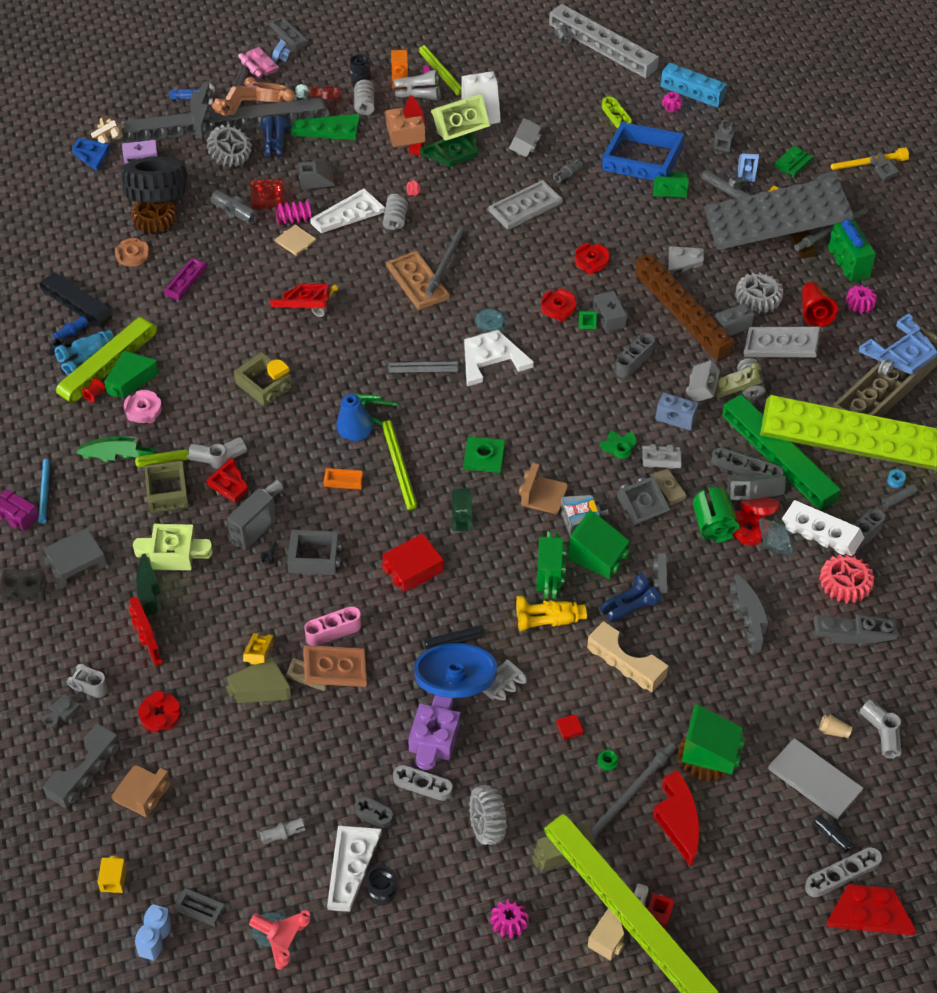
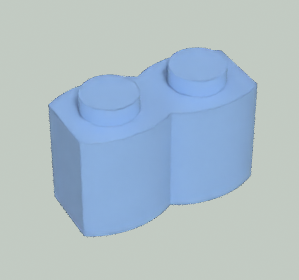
M151 905L146 911L144 925L139 929L135 938L139 957L154 961L160 955L163 940L171 929L168 908Z

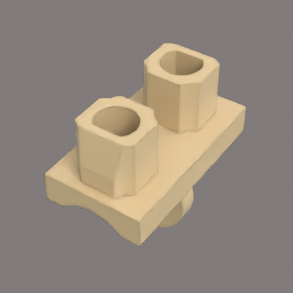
M101 117L100 124L98 125L99 129L91 133L92 138L98 139V142L110 144L109 136L112 135V138L115 140L123 137L122 129L125 126L122 122L113 121L112 118Z

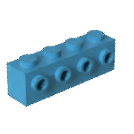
M668 63L662 71L660 87L718 108L725 99L727 84Z

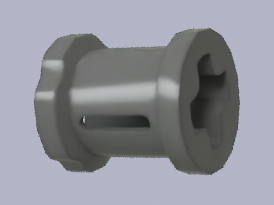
M565 25L558 26L554 33L559 38V44L561 46L569 45L572 37L568 34V28Z

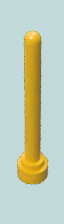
M906 147L899 148L895 153L884 154V160L896 159L907 161L909 159L908 149ZM871 157L834 163L831 165V169L838 170L871 164Z

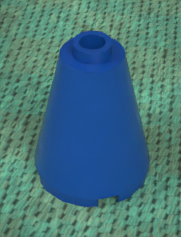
M348 394L343 397L336 423L337 431L343 439H350L352 442L362 441L371 434L370 432L374 426L373 419L361 399L355 394Z

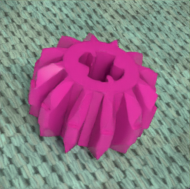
M861 284L858 287L855 285L848 291L846 304H848V309H853L854 312L859 311L862 314L864 311L869 313L875 307L877 295L873 289H869V286L863 287Z
M507 899L505 905L499 902L497 908L492 909L493 916L490 918L491 924L494 925L493 930L495 932L501 931L500 936L502 938L509 934V937L512 939L514 933L520 936L522 930L527 929V921L529 920L528 913H525V906H519L517 900L510 904V900Z

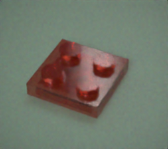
M284 179L250 181L252 209L277 208L279 203H281L282 207L285 206Z

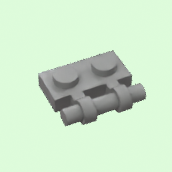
M656 444L642 446L643 466L650 468H681L680 447H673V445L663 447L656 446Z

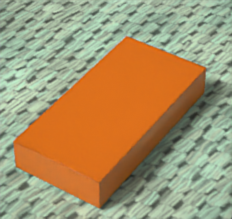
M326 468L323 482L324 487L362 490L364 471Z

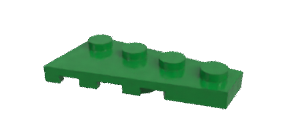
M360 114L293 120L291 136L356 140Z

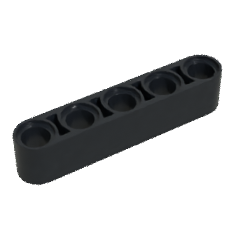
M51 273L39 283L40 288L45 294L80 317L83 316L96 327H100L113 316L111 310L106 305L57 273Z

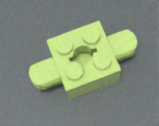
M154 524L152 538H137L133 542L136 557H149L152 570H191L193 558L208 559L213 553L209 539L195 538L193 525Z

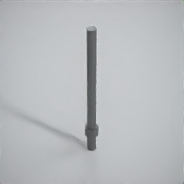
M864 207L854 212V220L867 214L868 208ZM834 224L812 236L809 235L803 238L800 243L794 246L795 250L799 251L814 245L816 241L831 233Z
M459 228L434 277L428 283L429 287L425 293L427 296L431 297L434 290L438 288L440 279L464 234V229Z
M670 743L662 753L659 752L653 758L651 765L593 826L591 832L597 836L659 767H663L668 762L670 755L677 749L674 743Z

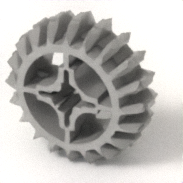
M229 124L226 127L221 125L220 128L216 127L210 133L207 139L208 154L212 155V159H217V164L221 162L223 167L228 164L231 168L232 165L237 167L248 160L251 154L252 143H249L250 138L246 137V133L241 132V128L237 130L236 126L231 128Z
M753 272L751 275L746 274L745 277H741L735 292L737 302H740V305L746 303L752 312L757 311L758 314L760 312L766 314L767 311L773 312L774 308L777 309L782 302L784 293L779 279H774V276L769 277L767 273L763 275L760 272L759 274Z
M492 785L476 787L471 792L469 802L471 826L474 829L473 833L476 835L477 840L484 845H493L501 842L506 835L505 829L507 828L505 803L502 801L499 790Z

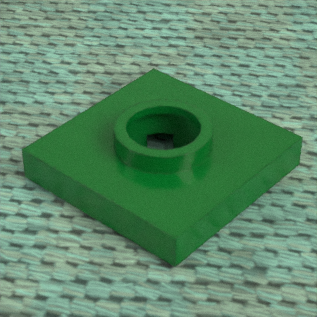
M468 436L463 470L501 473L505 440ZM481 449V451L489 452L490 450L491 453L489 455L483 456L480 455L477 451Z

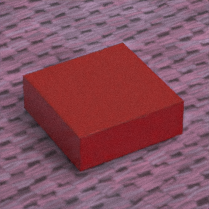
M576 714L556 720L563 741L583 735V729Z

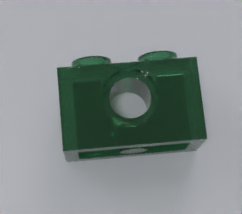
M452 489V531H472L471 489Z

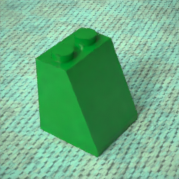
M592 510L586 513L570 536L568 560L609 580L614 573H618L621 562L626 560L630 554L629 540Z
M695 704L685 741L682 762L732 774L734 767H739L741 755L737 754L738 749H743L745 737L741 736L743 728Z

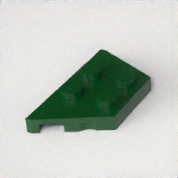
M475 131L420 148V154L449 168L478 157Z

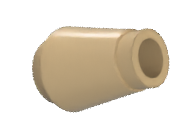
M824 714L819 730L823 731V734L849 738L852 726L831 714L829 716Z

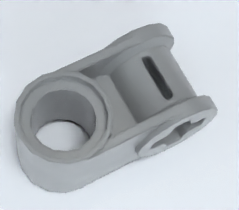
M78 664L73 676L67 679V684L72 689L96 698L105 696L109 691L104 674L83 664Z

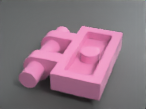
M260 47L247 51L246 56L243 53L238 56L241 63L247 66L250 72L258 78H261L263 74L269 76L278 72V65Z

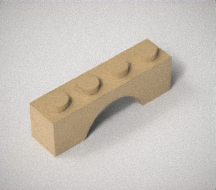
M603 621L588 636L587 648L594 655L603 658L610 666L619 669L624 676L636 681L641 688L647 689L652 693L667 677L668 665L654 655L635 658L625 654L618 644L619 631Z

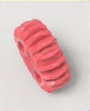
M840 554L837 558L832 556L830 561L827 560L821 568L819 578L821 588H824L825 594H830L831 599L836 597L838 602L844 600L846 604L851 600L855 604L857 600L862 601L864 597H867L872 590L874 582L873 570L869 569V564H863V559L857 560L856 555L853 558L849 557L848 554L845 557H842Z

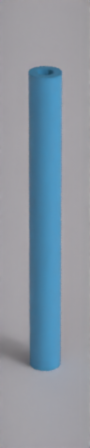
M50 459L43 460L39 523H46Z

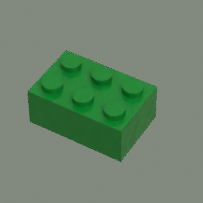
M851 220L853 226H855L864 240V244L860 248L855 247L841 225L843 222L833 226L828 249L835 257L836 263L842 268L845 277L851 283L870 279L876 253L855 221Z

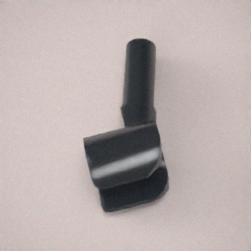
M276 542L272 543L269 551L261 554L262 563L266 558H269V565L273 564L272 555L277 545Z

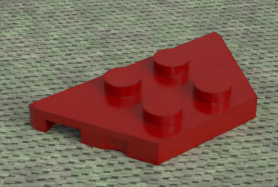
M299 284L293 289L282 293L283 298H273L269 302L271 307H292L293 309L326 308L331 289L329 284Z
M138 597L129 599L128 610L132 618L131 622L134 630L138 631L141 645H146L154 666L163 664L157 651L158 647L152 628Z
M848 884L826 924L827 927L911 936L915 934V928L892 888Z

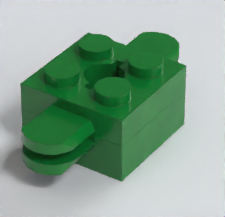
M547 531V537H539L536 592H544V599H548V593H552V599L556 600V593H560L561 585H565L567 546H563V538H559V532H555V537H551V531Z

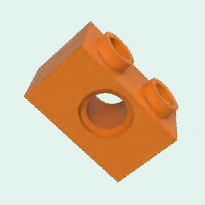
M391 50L392 88H406L407 86L394 87V80L408 77L407 50Z

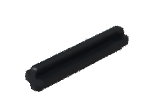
M481 626L463 629L425 639L424 645L426 650L443 644L473 640L482 637L483 630Z

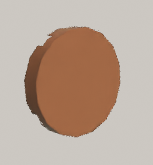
M138 238L123 240L115 248L116 259L124 266L141 265L150 256L147 242L140 241Z

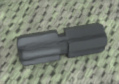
M745 177L730 178L728 185L732 188L746 187L748 179H745Z

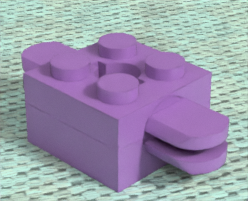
M436 695L432 706L419 704L408 740L409 752L417 753L416 763L420 769H433L437 758L450 761L460 728V712L452 711V698Z

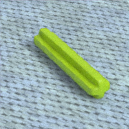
M185 449L138 456L135 459V463L140 468L172 461H187L189 459V451Z

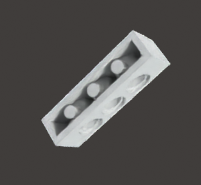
M795 500L782 518L788 531L800 533L808 540H816L823 547H832L842 555L848 554L853 556L864 539L859 527Z

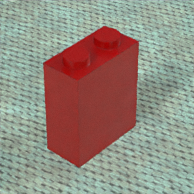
M423 534L382 554L383 563L381 565L384 572L391 575L395 586L400 587L404 593L444 572L443 558Z

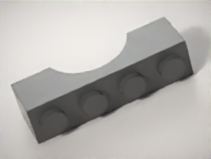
M97 723L84 737L88 751L85 761L79 767L70 771L56 770L43 786L46 797L65 809L78 799L80 792L90 785L95 774L104 768L106 761L119 749L120 744L117 734Z

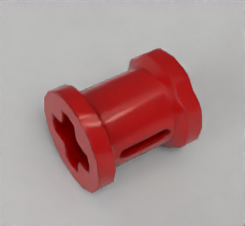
M94 378L92 384L84 388L81 393L87 401L93 403L100 393L106 391V387L102 381Z

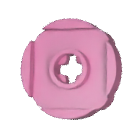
M140 390L132 397L129 395L126 398L124 410L129 421L153 423L161 413L162 404L160 398L154 392Z

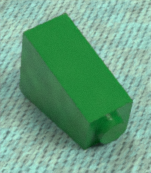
M123 351L104 381L107 394L120 398H125L158 375L157 360Z

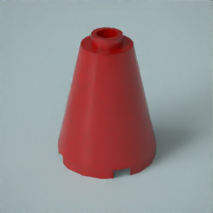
M809 282L805 284L802 288V315L805 322L812 327L813 325L818 327L829 325L836 318L838 311L836 301L817 283Z

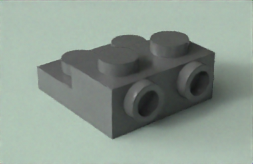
M644 476L636 480L637 483L632 485L626 483L619 487L620 490L617 492V496L624 511H628L634 525L670 511L654 476L650 478Z

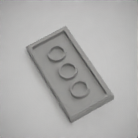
M541 180L490 205L488 211L509 230L562 204L563 199L545 181Z
M749 327L744 357H817L821 327Z
M795 738L768 767L771 772L837 820L864 789Z

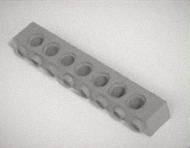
M560 4L550 12V26L557 28L560 25H565L568 28V34L572 38L640 76L647 78L658 69V56L571 8Z

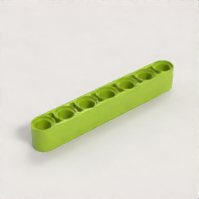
M142 316L138 317L58 384L56 393L70 403L76 402L83 396L81 391L91 385L94 378L101 381L111 372L123 351L134 353L155 335L157 326Z

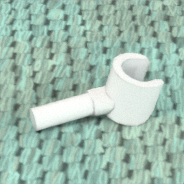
M637 884L634 895L641 898L640 902L644 906L648 895V887Z

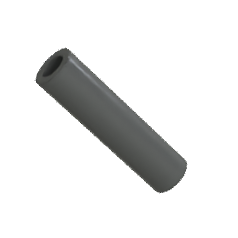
M912 484L882 501L883 507L888 509L917 493V487Z

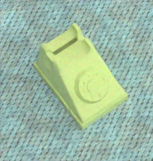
M482 94L431 110L437 129L436 133L442 136L445 141L490 126Z

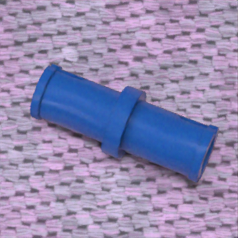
M81 316L71 324L67 323L63 329L54 333L53 338L67 339L70 336L74 337L78 331L88 326V322Z

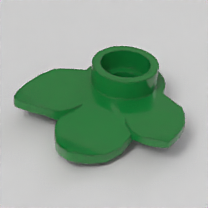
M610 431L607 441H601L600 446L605 452L611 453L619 459H626L630 457L631 449L636 445V437L633 432L627 433L622 437L616 432Z

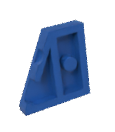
M78 138L72 148L73 154L95 171H98L110 150L109 144Z

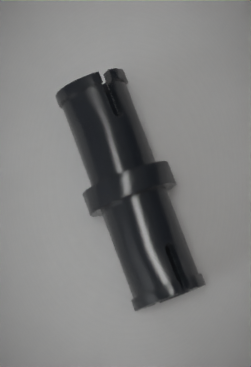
M822 814L818 815L812 822V825L825 835V839L828 842H833L844 854L851 850L854 843L849 841L840 832V829L837 826H833Z

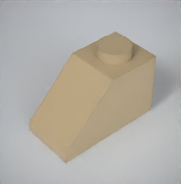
M609 908L589 936L588 947L611 961L615 954L619 956L625 944L623 943L624 932L621 922Z

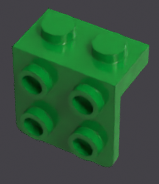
M671 172L669 177L655 176L653 196L687 198V173Z

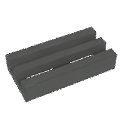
M185 888L174 908L177 912L215 927L217 919H220L221 912L225 909V904ZM186 897L191 898V899H193V900H196V901H198V902H201V903H203V904H206V905H208V906H210V907H213V908H215V909H217V910H216V911H213V910H211V909H208V908H206V907H203L202 905H200V904H198V903H194V902H191V901H189V900H186L185 898H186Z

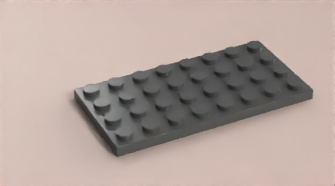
M837 176L704 206V212L717 250L841 223L845 219L854 220L853 212Z

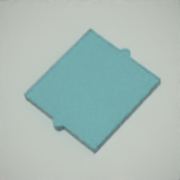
M759 519L764 547L777 553L791 555L792 550L786 526L775 523V521Z

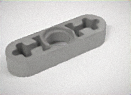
M405 765L398 766L393 771V781L398 787L441 801L449 799L452 795V783L448 779ZM406 774V777L399 779V776ZM426 779L429 784L425 787H420L417 785V781ZM446 787V790L439 792V789Z

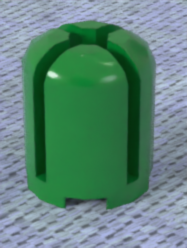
M710 487L708 490L713 507L709 498H707L705 490H702L694 497L693 508L702 539L705 541L706 539L716 540V543H721L733 538L732 534L737 528L739 529V523L729 493L720 487Z

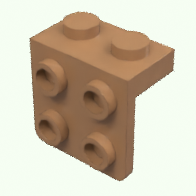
M532 463L530 470L525 472V484H521L519 489L521 506L558 514L561 508V497L565 496L567 484L539 477L540 465Z
M133 766L112 794L113 801L147 818L170 786L168 772L160 768L156 774H153L139 766Z

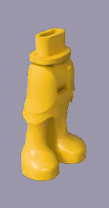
M517 596L516 598L519 631H526L531 627L552 624L553 627L567 625L572 622H578V619H587L586 606L577 605L576 602L572 604V602L549 600L543 601V604L533 605L528 604L525 596ZM545 614V616H530V615Z

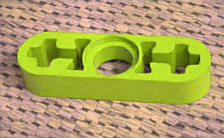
M608 96L603 98L602 109L617 129L621 122L632 124V119L614 97Z

